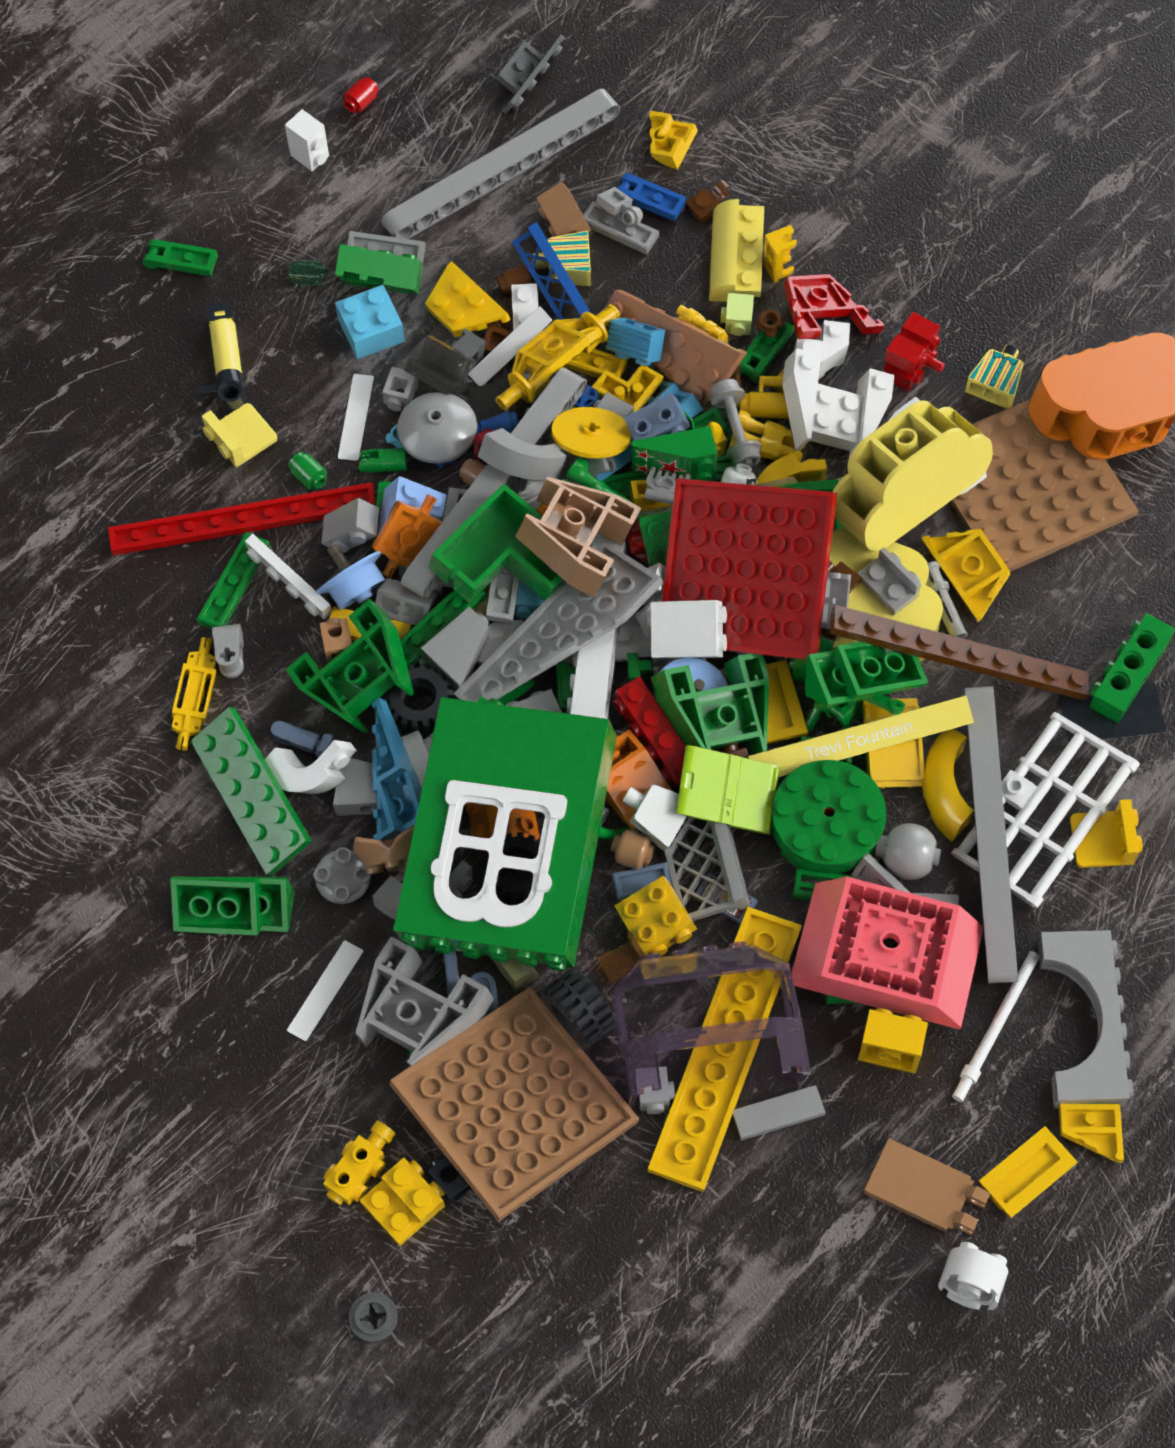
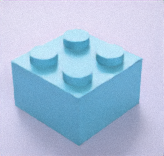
M384 285L335 302L339 323L357 359L405 342L403 324Z

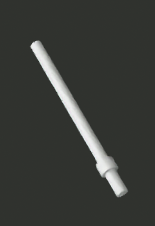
M1033 951L1028 953L1018 972V982L1012 983L971 1062L964 1066L960 1074L961 1080L952 1095L956 1101L963 1102L971 1085L976 1084L981 1075L980 1068L1040 958L1037 953Z

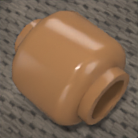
M627 829L621 836H615L611 851L615 852L614 858L616 863L639 870L643 866L647 867L649 865L655 846L651 844L649 836Z

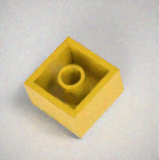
M869 1009L858 1061L916 1073L922 1055L928 1022H924L921 1018L914 1015H905L904 1017L893 1015L887 1009Z

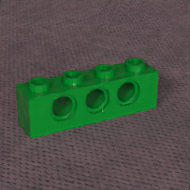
M1146 613L1141 622L1136 620L1129 631V634L1132 635L1128 642L1123 640L1116 652V655L1119 657L1115 662L1110 660L1102 674L1106 676L1103 682L1097 681L1089 694V696L1093 697L1089 708L1119 723L1171 642L1175 628ZM1138 644L1146 645L1148 648H1142ZM1125 665H1132L1135 669H1129ZM1112 685H1118L1122 690H1117Z

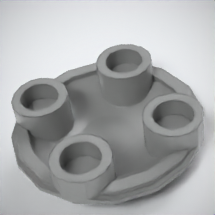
M346 847L338 848L336 851L326 855L314 871L316 887L321 895L330 902L339 904L354 902L362 897L369 888L371 875H367L365 865L354 851Z

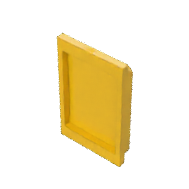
M917 698L897 699L905 704L904 710L901 713L920 708ZM862 700L864 724L894 716L889 711ZM922 737L866 753L867 774L879 788L923 786L925 770Z

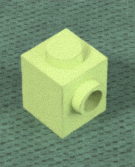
M728 293L727 308L722 307L721 323H726V334H733L735 336L751 335L754 295Z

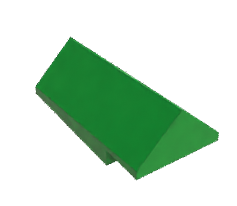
M864 642L837 645L833 651L809 654L806 657L805 695L825 707L926 686L928 684L917 656Z
M171 877L170 879L173 931L258 935L260 931L288 932L290 929L294 890L287 877Z

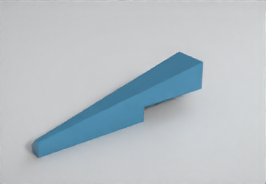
M378 698L372 702V707L375 709L376 722L375 725H372V733L376 735V749L372 750L373 791L376 793V809L373 810V818L377 820V834L373 835V839L383 842L395 839V837L415 824L422 787L387 702Z

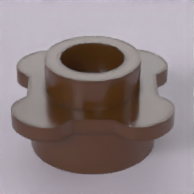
M765 310L760 315V320L754 322L755 329L762 330L770 338L775 337L779 328L785 326L784 318L780 317L774 310Z

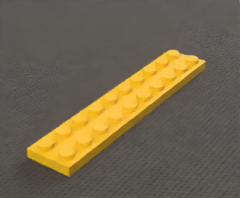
M747 907L650 1161L649 1173L704 1193L802 925Z

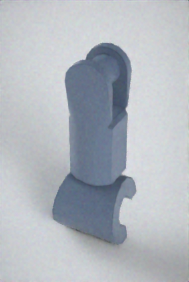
M277 721L271 726V733L277 743L315 754L317 758L334 741L332 740L334 736L331 734H324L320 738L319 734L296 728L282 721Z

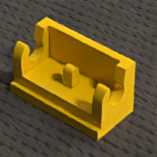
M791 225L765 234L763 266L773 283H777L779 279L789 276L794 272V266L783 269V264L791 260L790 249L797 245V240L791 241L792 234L794 233Z

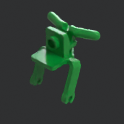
M884 695L825 707L815 701L805 723L808 733L812 732L821 714L825 712L829 718L836 716L837 720L843 725V730L853 727V722L863 717L862 700L883 708L894 715L900 714L904 710L905 704L900 700L891 699Z

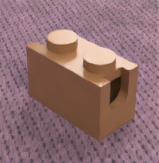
M562 181L536 197L541 205L538 208L540 215L545 222L549 220L551 224L548 230L552 237L591 231L573 195Z
M331 618L326 622L319 623L327 663L331 662L352 644L347 618Z

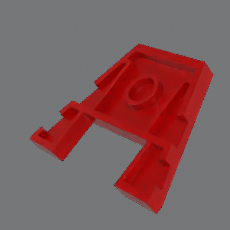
M830 274L787 277L784 283L798 339L819 337L822 329L816 322V318L850 316L862 335L881 333L885 326L879 319L875 322L868 315L869 310L864 305H856L850 299L852 294Z

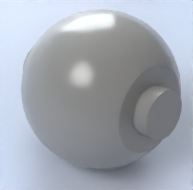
M906 823L893 828L888 835L881 836L876 846L875 856L883 858L886 868L894 876L904 880H916L930 873L933 865L938 866L941 849L936 848L937 841L928 829L918 824Z

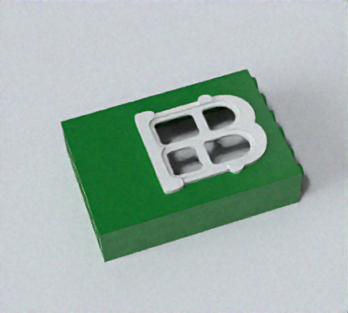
M441 697L393 929L401 938V941L415 950H424V947H432L438 953L450 955L452 951L463 952V956L479 959L481 955L492 956L491 960L501 963H508L509 959L519 960L521 965L528 967H537V963L546 964L549 969L555 971H565L566 968L574 969L617 738L609 719ZM465 803L493 805L498 808L494 833L491 838L466 836L459 833V825ZM513 809L542 812L545 815L538 855L534 859L512 857L503 854L509 815ZM458 847L485 850L489 853L483 887L476 896L469 899L456 897L449 888V875L453 855ZM501 868L524 870L533 873L531 891L523 903L509 906L503 904L496 895V882Z

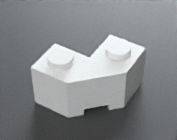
M824 320L819 340L797 338L794 350L799 348L821 355L818 380L834 366L837 368L844 363L849 346L850 323Z

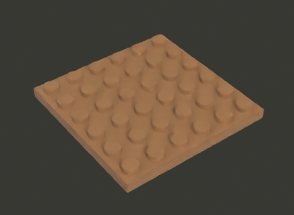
M1030 399L972 424L991 440L992 460L986 470L987 477L968 492L958 495L950 501L966 529H981L1010 572L1137 516L1138 513L1137 507L1106 460L1088 458L1076 450L1071 440H1053L1043 435L1037 429L1028 410Z
M531 987L390 1080L392 1089L498 1222L636 1125L639 1121L638 1116Z

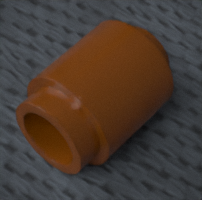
M525 263L502 271V274L497 276L503 296L507 294L512 296L511 285L533 284L532 282H535Z

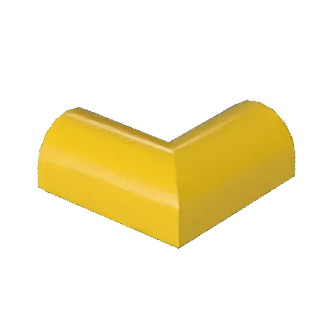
M640 365L626 382L605 369L592 387L597 391L598 398L602 399L606 393H609L634 406V412L644 406L663 382V376L645 365Z

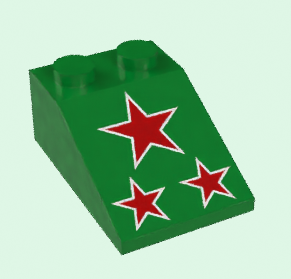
M710 426L631 441V470L633 474L648 476L651 467H656L654 478L658 470H661V476H664L665 472H669V476L675 473L676 478L679 475H683L685 479L686 474L691 475V480L716 481L718 453Z

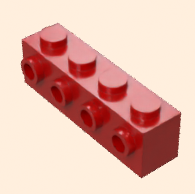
M639 676L616 690L612 698L613 704L617 712L625 717L629 723V730L640 740L673 791L680 787L686 746Z

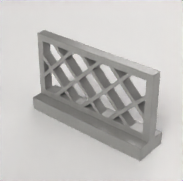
M687 816L685 818L687 821L683 822V828L676 839H673L672 846H669L664 851L674 891L684 908L686 909L685 906L691 896L702 901L698 911L689 913L692 921L734 908H739L741 911L751 907L730 825L708 821L704 829L701 830L691 825L695 818ZM688 829L700 834L693 847L681 842ZM705 837L715 843L710 855L698 850ZM678 846L690 851L682 864L673 859V854ZM695 854L706 859L699 872L688 867ZM711 863L720 866L722 870L716 881L704 875ZM684 871L696 876L689 889L681 886L679 883ZM701 879L713 885L705 898L694 893ZM720 888L727 892L729 901L716 904L711 899L717 889Z

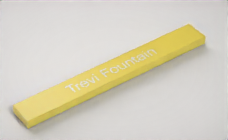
M967 695L748 757L752 760L779 766V777L810 762L842 760L974 723Z

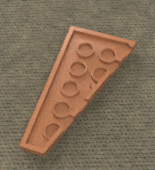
M615 290L604 307L605 309L609 304L614 305L620 313L619 318L625 317L652 325L653 327L665 329L661 360L653 363L672 383L676 384L680 391L692 393L704 409L701 413L708 411L712 405L710 402L713 396L712 386L719 381L730 379L747 353L741 349L729 346V343L721 339L713 338L707 332L677 317L665 314V311L659 308H653L645 304V301L623 290Z

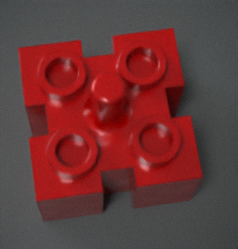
M915 312L911 313L902 326L899 335L895 336L886 349V364L883 367V372L894 375L893 384L909 392L914 384L918 385L925 374L923 369L926 366L939 373L942 372L945 364L936 359L938 352L935 351L941 340L938 337L940 325Z

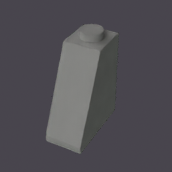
M468 607L421 647L422 660L430 668L431 666L437 668L438 674L443 672L446 675V679L450 680L454 691L472 675L489 638L488 620L482 613H476Z

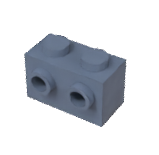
M672 393L624 418L634 441L682 432L691 427L678 399Z

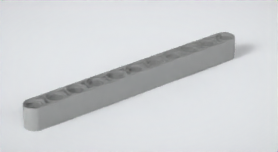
M605 89L596 90L391 209L383 216L381 223L392 237L410 239L610 122L620 112V106Z
M564 367L561 368L511 432V435L526 443L543 446L552 435L554 419L562 412L570 410L583 394L587 380ZM487 464L406 569L401 579V585L422 598H427L441 581V578L428 568L432 554L501 485L505 484L511 489L519 477L504 473Z
M993 686L965 688V695H967L974 723L967 726L988 984L1018 982Z

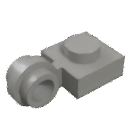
M616 187L597 195L596 204L613 216L622 213L621 218L625 225L634 227L640 224L643 218L641 209L637 206H632L633 199Z

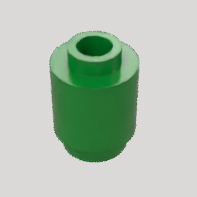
M299 452L289 461L288 467L291 469V474L308 490L320 489L326 483L327 470L311 455Z

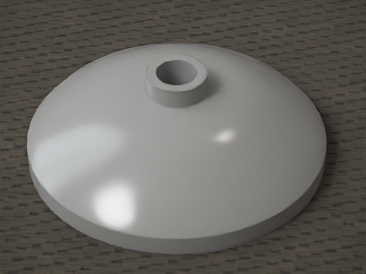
M433 392L421 395L406 405L400 414L397 430L401 445L411 456L427 463H445L459 458L469 450L477 434V421L472 408L463 399L449 393ZM433 417H440L437 420L432 419Z

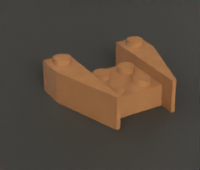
M547 477L536 500L548 506L541 520L526 514L515 537L569 585L594 598L614 559L593 549L590 545L596 534L599 533L622 546L641 507L615 494Z

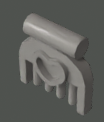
M651 467L646 479L647 490L645 499L673 505L676 474L673 473L672 476H669V472H665L664 476H661L662 471L658 470L654 478L656 467ZM686 474L685 479H690L691 475Z

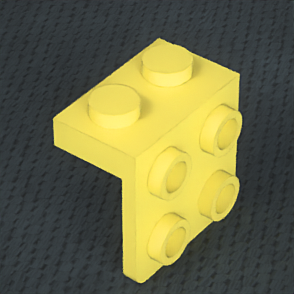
M249 403L244 404L221 420L211 410L202 415L205 425L202 429L206 437L218 445L217 447L225 459L229 458L236 468L277 441V434Z

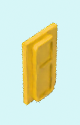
M787 660L766 664L769 675L767 744L808 735Z
M1044 1126L981 1178L978 1183L990 1193L989 1197L997 1207L1004 1211L1011 1219L1075 1166L1077 1161Z

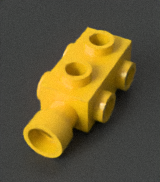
M377 1120L370 1129L371 1134L367 1140L358 1135L355 1141L350 1140L341 1153L343 1157L337 1165L332 1164L325 1173V1182L323 1184L328 1190L326 1196L336 1204L341 1205L344 1201L350 1205L353 1200L359 1202L367 1192L368 1187L365 1184L371 1176L374 1178L378 1177L384 1169L386 1163L383 1162L385 1156L381 1149L385 1144H389L396 1135L384 1123ZM360 1151L367 1152V1157L363 1160L357 1159ZM343 1175L349 1176V1181L346 1184L339 1183Z

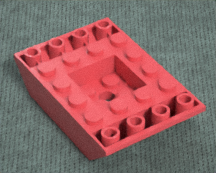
M850 877L815 883L789 985L876 1008L887 1009L903 1015H914L925 1021L960 1030L984 927L959 905ZM891 938L898 943V946L896 948H888L882 941Z

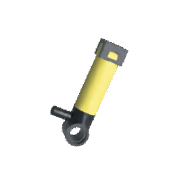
M232 302L206 306L217 384L196 387L197 396L199 397L218 394L222 411L227 415L247 403Z

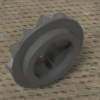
M380 1293L362 1295L353 1303L349 1312V1324L352 1331L365 1342H379L386 1337H390L392 1331L397 1326L398 1312L395 1304L390 1298ZM370 1306H373L377 1315L382 1314V1318L377 1321V1329H374L370 1321H362L370 1316Z

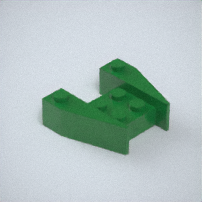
M370 599L348 616L362 636L325 667L320 661L305 652L286 668L298 689L364 734L368 730L358 715L367 709L373 701L380 698L395 684L410 696L414 694L398 630L385 611Z
M750 653L739 655L724 663L730 686L696 692L689 665L664 669L651 677L657 703L685 746L690 745L711 750L745 742L748 756L767 751L769 675L762 654Z

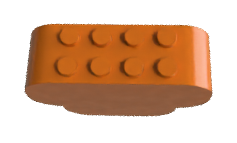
M1164 333L1135 335L1121 342H1110L1095 349L1088 348L1080 353L1070 356L1063 355L1049 362L1043 369L1028 405L1029 414L1035 426L1043 435L1057 441L1071 440L1077 451L1088 458L1096 460L1109 459L1159 444L1166 437L1175 419V338Z

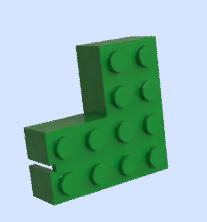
M505 484L501 485L432 554L428 567L446 584L451 580V588L469 603L504 568L508 569L544 601L565 581L515 537L526 514L539 520L543 516Z

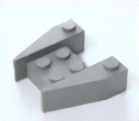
M390 937L375 960L355 1034L366 1047L369 1046L378 1032L413 1051L407 1061L409 1066H412L481 1020L494 998L486 986L463 974L448 998L411 980L423 961L414 948Z

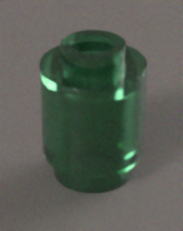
M297 259L296 262H290L289 279L291 283L303 286H322V282L327 281V266H323L322 260Z

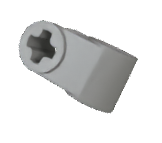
M233 624L212 627L215 658L219 664L220 673L226 678L238 677L244 669V643L241 625Z

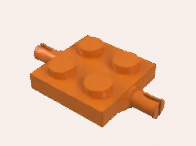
M427 494L420 508L410 506L400 500L397 501L372 544L374 550L380 551L389 559L382 571V574L392 578L399 565L410 566L442 524V521L432 517L429 513L437 501L435 497Z

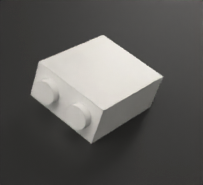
M718 600L651 602V658L723 657V651L727 649V638L723 634V623H726L727 619L725 606H722V602Z

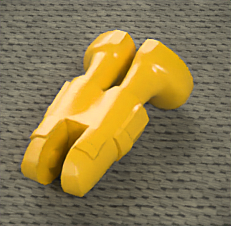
M740 410L739 418L746 441L755 440L760 442V457L776 461L784 456L797 453L798 461L801 462L803 453L795 450L792 430H787L786 427L771 421L765 424L753 419L747 411ZM747 432H754L762 436L759 438ZM732 435L729 448L736 444L734 435Z

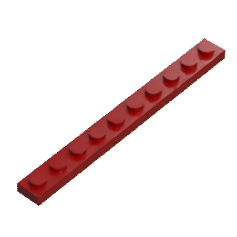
M373 483L108 527L112 555H119L324 520V515L357 498L376 506Z

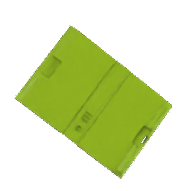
M686 745L676 814L714 823L720 822L728 824L730 827L771 835L772 807L777 791L780 767L736 755Z

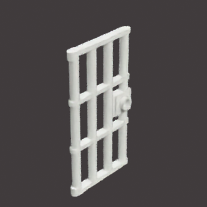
M1053 712L1050 716L1051 721L1025 757H1021L1018 760L1019 765L1015 771L1010 770L1001 782L1003 805L1007 802L1020 810L1015 818L1004 812L1005 823L1009 825L1006 829L1007 847L1019 831L1033 840L1009 873L1011 893L1035 909L1042 903V896L1067 861L1071 862L1074 858L1072 854L1100 815L1106 813V806L1128 775L1134 773L1140 765L1134 758L1129 755L1127 756L1056 712ZM1061 726L1075 735L1050 770L1046 771L1034 762ZM1086 741L1099 750L1073 786H1070L1058 777L1082 743ZM1109 755L1121 762L1122 766L1097 801L1083 794L1082 791ZM1028 770L1042 778L1038 786L1024 778ZM1053 785L1065 792L1066 795L1038 833L1025 825V822ZM1078 800L1091 809L1062 848L1049 840V837L1075 801ZM975 825L959 848H954L951 854L979 872L978 861L968 855L977 842ZM1044 846L1055 853L1057 857L1029 894L1016 886V883Z

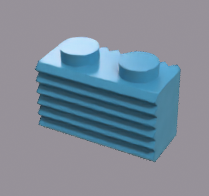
M625 317L611 319L610 330L608 331V345L606 346L607 350L615 352V356L618 358H635V363L639 365L649 366L651 362L661 360L665 329L653 327L652 325Z

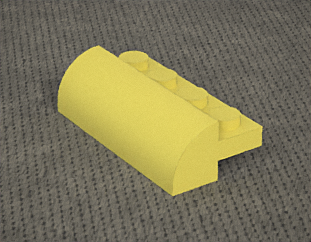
M739 199L724 201L715 207L712 222L709 301L727 302L728 293L754 295V297H761L764 206L739 205Z

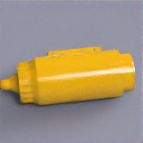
M759 376V392L745 393V398L736 404V408L747 411L752 418L789 419L784 393L763 392V387H783V377Z

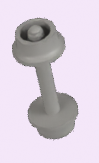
M734 379L719 381L712 386L713 396L710 402L713 407L726 408L736 444L727 450L726 455L728 459L732 460L734 466L741 463L753 467L761 460L759 453L761 444L755 440L746 441L736 404L745 398V391L739 387L738 382Z

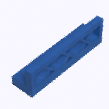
M537 222L528 227V232L512 241L558 320L564 319L561 315L563 304L576 308L579 315L574 318H580L581 314L585 311L590 312ZM533 237L537 243L535 255L524 253L519 244ZM540 250L543 253L544 257L538 256ZM528 258L534 259L532 265H531L530 261L528 260ZM537 260L549 263L550 271L548 277L536 273ZM553 272L555 273L558 279L552 278ZM540 279L547 281L546 287L543 285ZM550 282L561 284L564 288L561 299L549 295ZM566 293L571 301L565 300ZM554 301L560 303L559 310Z

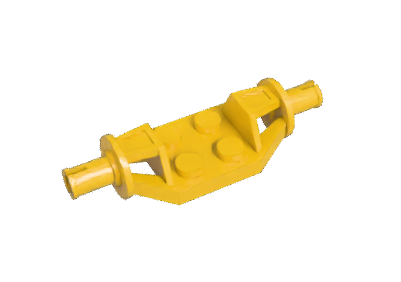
M609 304L596 316L585 311L581 314L580 318L555 320L520 348L516 354L513 370L508 374L511 386L495 398L499 407L507 411L520 398L525 402L532 403L535 401L536 395L544 391L550 383V377L581 352L589 354L599 343L606 342L608 340V333L605 328L611 324V319L620 317L617 308ZM526 370L531 376L528 381L523 377Z

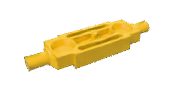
M206 637L201 638L199 651L189 652L187 664L183 663L172 710V718H174L172 731L179 733L176 748L181 750L182 746V751L188 749L190 736L198 735L202 724H205L215 682L216 658L209 654L212 639L207 638L206 642ZM189 675L182 707L177 708L184 677ZM211 679L204 711L200 713L199 710L204 699L206 680Z

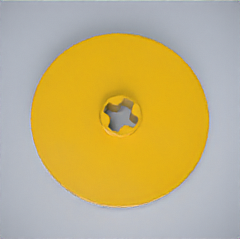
M579 407L562 412L554 419L551 431L553 440L560 448L585 458L615 456L627 449L632 437L625 419L614 412L596 407Z

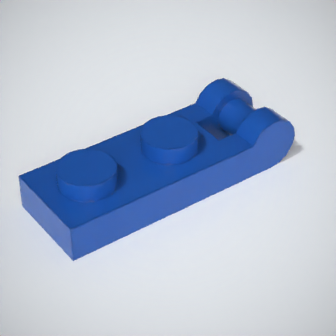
M625 173L620 179V186H616L617 189L633 199L632 204L674 222L685 206V196L629 173Z

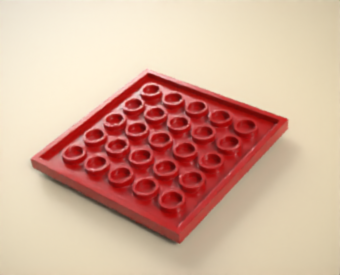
M676 478L662 602L721 601L727 613L726 623H723V634L727 638L726 651L806 659L809 654L818 653L837 493Z

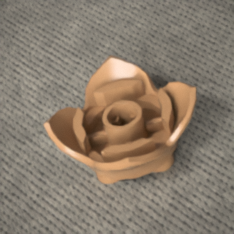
M415 824L399 834L395 839L383 842L381 840L361 837L355 838L353 850L365 865L367 875L384 872L383 868H386L388 873L404 869V864L406 863L407 865Z

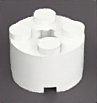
M961 1242L960 1247L950 1250L938 1287L941 1291L945 1288L948 1291L947 1297L960 1305L977 1310L980 1309L981 1305H989L988 1310H993L998 1306L1008 1275L1007 1260L999 1254H988L980 1251L972 1243Z

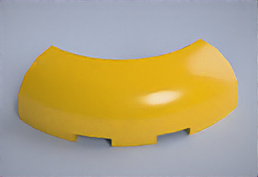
M954 729L943 731L931 746L924 764L925 776L922 786L923 797L926 800L932 820L942 834L951 842L970 824L974 811L960 795L954 778V763L963 752L967 739L965 735Z

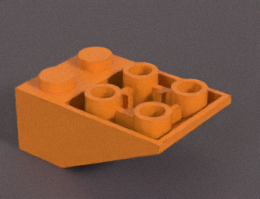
M627 730L616 738L605 799L630 830L639 832L629 822L635 809L622 802L628 789L632 787L643 795L652 784L670 791L672 789L645 747L630 730Z

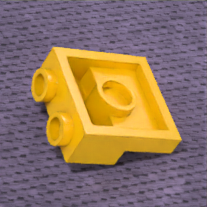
M402 1158L381 1177L382 1181L360 1199V1203L399 1246L445 1207L444 1201L441 1198L444 1192L434 1181L428 1184L422 1178L425 1172L415 1160L409 1163L405 1158Z

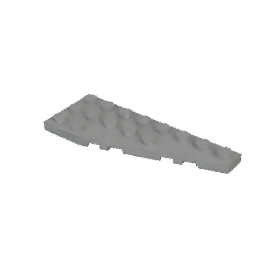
M604 541L596 550L614 559L595 597L593 598L564 581L453 694L459 700L477 702L480 696L487 700H490V698L497 700L625 623L663 584L661 577Z

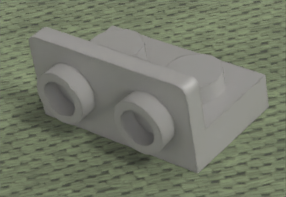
M885 547L879 550L877 559L858 572V575L862 577L861 583L893 615H896L919 597L921 583L918 576L914 572L908 571L901 564L899 557L893 552L890 553Z

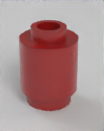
M369 77L358 79L343 94L345 108L352 113H361L377 97L379 91L377 84Z

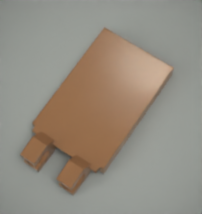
M890 1138L864 1189V1194L941 1231L946 1232L948 1228L953 1229L954 1227L971 1236L978 1219L965 1212H960L964 1202L967 1201L984 1209L990 1195L988 1191L978 1186H972L974 1181L970 1180L971 1176Z

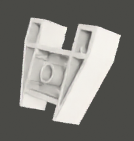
M796 348L785 361L782 382L795 450L800 451L809 441L850 451V458L856 446L877 429L892 399L894 375L870 368L858 380L856 394L818 384L821 355Z

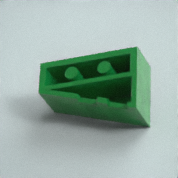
M340 244L335 275L343 284L367 288L384 285L387 291L419 295L423 263L417 259V256L411 254L398 256L393 255L389 251H373L363 247Z

